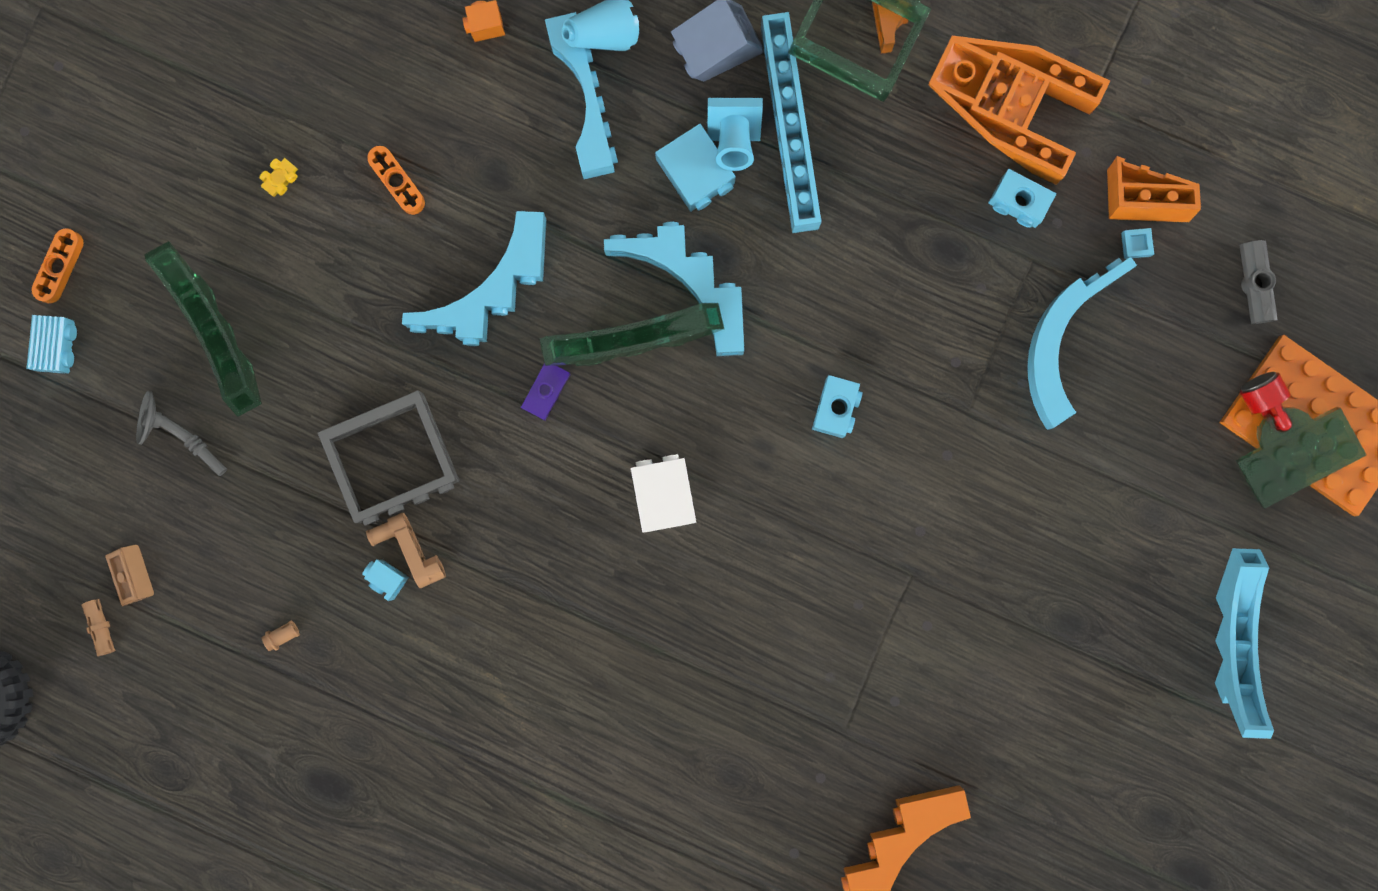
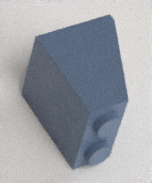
M716 0L671 31L675 39L673 45L686 61L684 66L691 78L703 82L764 52V48L742 5L732 0Z

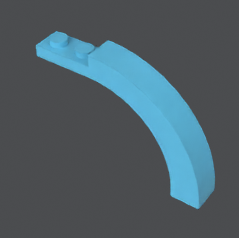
M1131 257L1123 262L1118 258L1106 266L1108 272L1101 277L1096 273L1084 282L1081 278L1073 282L1051 302L1036 326L1029 349L1028 382L1034 406L1047 430L1056 427L1076 413L1067 399L1059 374V347L1064 330L1073 314L1086 300L1137 266Z

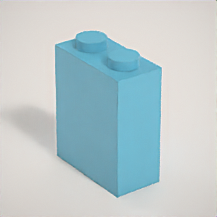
M698 124L655 152L657 162L690 212L696 208L698 211L702 210L711 203V198L718 194L723 196L734 188L733 184H735L736 177L732 171L723 169L717 164L716 155L718 149L701 124Z

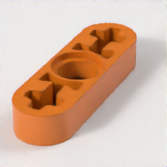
M376 146L372 148L368 153V162L400 207L411 215L420 213L425 206L424 197L386 147ZM377 155L385 156L384 160L389 165V169L385 170L379 162L376 163L378 161ZM394 174H401L403 176V183L398 187H392L389 183L390 177ZM406 190L413 198H416V205L414 207L410 204L407 205L408 200L403 195V192Z
M61 229L55 234L32 285V294L37 300L45 303H54L61 297L83 248V238L79 233L71 229ZM66 238L71 239L73 244L67 245L64 243V240ZM59 250L67 253L68 257L59 254ZM57 259H62L64 263L63 270L59 273H54L52 271L53 262ZM48 275L57 278V281L48 279ZM44 287H48L51 289V293L46 294L42 290Z

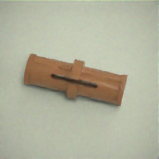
M100 599L81 604L87 619V633L91 634L97 656L116 651L108 629L111 626L109 621L106 622Z

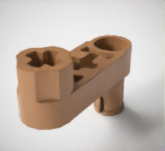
M404 512L388 518V522L366 531L367 538L372 546L392 537L398 540L419 588L446 578L444 567L437 555L425 559Z

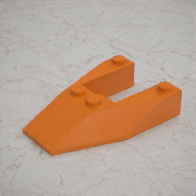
M951 36L928 85L990 144L1032 174L1057 185L1065 177L1076 152L1027 129L1043 95L1047 94L1090 115L1100 104L1110 80L1037 46Z

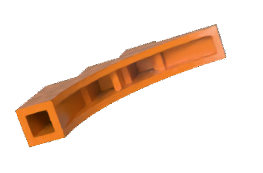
M954 786L895 799L897 808H893L896 824L902 827L870 833L871 842L867 843L870 859H875L876 861L845 867L846 877H841L843 891H891L901 867L916 848L931 835L945 827L971 818L965 790L960 786Z

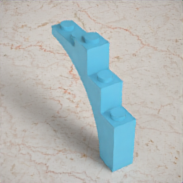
M516 212L514 231L507 251L496 269L478 288L464 298L445 307L426 312L403 313L402 324L410 328V332L426 333V329H437L439 334H453V330H456V338L463 341V345L479 346V342H487L488 311H492L491 314L502 316L508 315V311L515 312L517 280H520V284L536 285V281H543L546 217L544 212Z
M665 222L663 226H657L658 237H653L652 234H638L637 238H626L625 235H612L610 239H604L606 256L629 257L648 262L667 271L684 284L697 299L708 318L714 335L717 356L744 354L741 287H735L734 283L719 284V288H714L713 256H707V253L697 252L692 253L691 257H686L684 225H679L678 222Z
M1233 548L1216 596L1224 617L1215 640L1223 658L1215 685L1222 703H1229L1243 738L1271 739L1274 729L1263 696L1258 657L1260 604L1269 566L1260 549Z

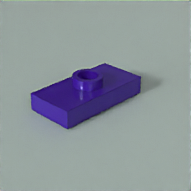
M545 361L521 408L546 421L570 373Z

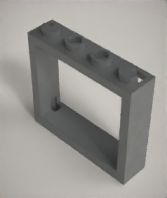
M415 391L318 432L354 523H363L366 526L378 522V516L387 512L389 516L405 510L403 505L414 502V505L423 503L430 499L429 494L439 491V494H444L454 489L453 484L460 482L424 393L420 391ZM417 408L444 477L361 511L334 442Z

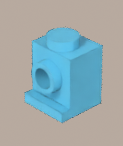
M383 559L376 560L375 563L371 561L362 574L370 582L368 586L379 594L387 593L384 596V599L387 601L396 598L409 578Z

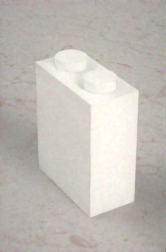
M678 454L662 457L663 462L652 464V459L636 462V467L631 468L643 533L696 523L685 458L679 459Z

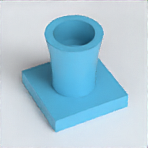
M708 98L707 134L712 141H719L716 162L721 168L739 171L752 165L754 156L750 141H760L763 98Z

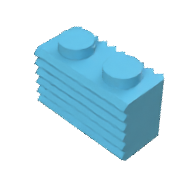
M32 315L27 369L38 372L69 374V368L74 363V354L71 348L73 346L72 341L77 336V329L73 320L64 317Z

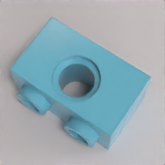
M1008 169L1002 176L988 204L994 206L993 209L1000 214H1009L1017 218L1019 224L1025 227L1036 228L1043 221L1056 193ZM1015 196H1022L1026 200V206L1017 204Z
M828 375L812 430L844 438L846 433L851 434L855 423V418L851 417L854 407H859L863 393L858 391L860 384ZM841 401L845 406L844 414H835L831 408L832 402Z

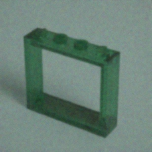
M814 0L788 53L884 102L890 94L931 8L919 3L920 0H871L914 22L887 78L884 79L805 38L823 0Z

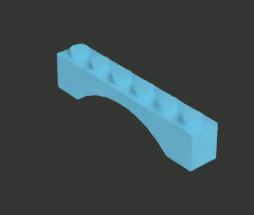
M576 12L545 19L553 54L562 60L575 74L585 95V123L576 145V151L583 178L588 179L615 172L613 164L618 163L615 148H609L607 138L612 136L608 121L603 122L601 113L605 112L602 96L596 97L594 89L599 87L596 71L590 72L588 64L593 62L590 48L571 47L562 37L563 24L565 20L576 15Z

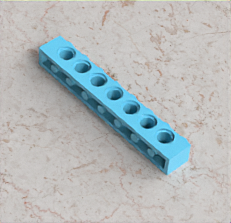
M789 12L764 15L761 21V34L792 233L818 230L821 224V215Z

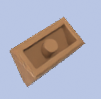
M138 545L123 547L105 555L122 606L154 595Z

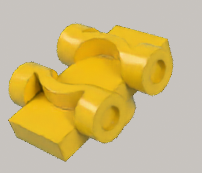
M276 158L270 164L274 171L271 174L268 171H264L260 175V179L264 182L261 187L273 197L277 194L283 195L287 191L286 186L289 183H293L298 177L295 174L298 169L285 158L282 162Z

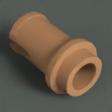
M290 620L272 632L266 631L262 641L268 651L273 649L277 651L280 645L300 636L296 624Z

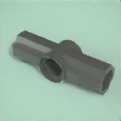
M1258 240L1243 243L1240 245L1244 272L1241 287L1245 294H1247L1251 324L1276 321L1278 319L1273 292L1276 276L1270 270L1266 241ZM1256 277H1258L1262 282L1261 288H1259L1255 283Z

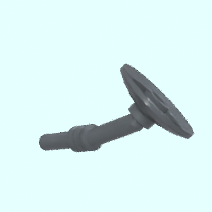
M151 391L145 393L137 423V444L142 445L148 438L152 428H159L161 426L185 442L184 446L190 452H193L194 456L198 455L218 476L223 475L227 468L206 448L207 445L201 439H198L199 437L196 434L192 435L166 416H163L161 412H156L153 393Z

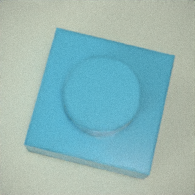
M1151 228L1125 230L1121 233L1124 259L1129 257H1151L1154 255Z

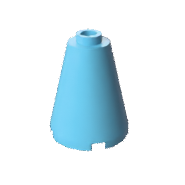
M605 0L565 20L561 33L564 41L571 47L627 51L638 40L639 21L637 15L633 16L630 7H633L629 0Z

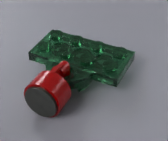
M1268 372L1262 374L1241 387L1240 394L1252 414L1261 413L1263 420L1257 426V439L1260 448L1237 459L1236 462L1261 507L1264 509L1366 456L1362 445L1340 407H1335L1314 419L1308 413L1295 407H1283L1281 403L1287 400L1291 393L1280 373Z

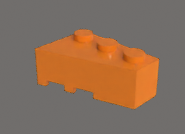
M1118 156L1107 170L1109 219L1190 222L1201 210L1200 185L1198 183L1168 173L1163 175L1149 170L1150 167L1145 165L1139 167L1124 162L1125 159Z

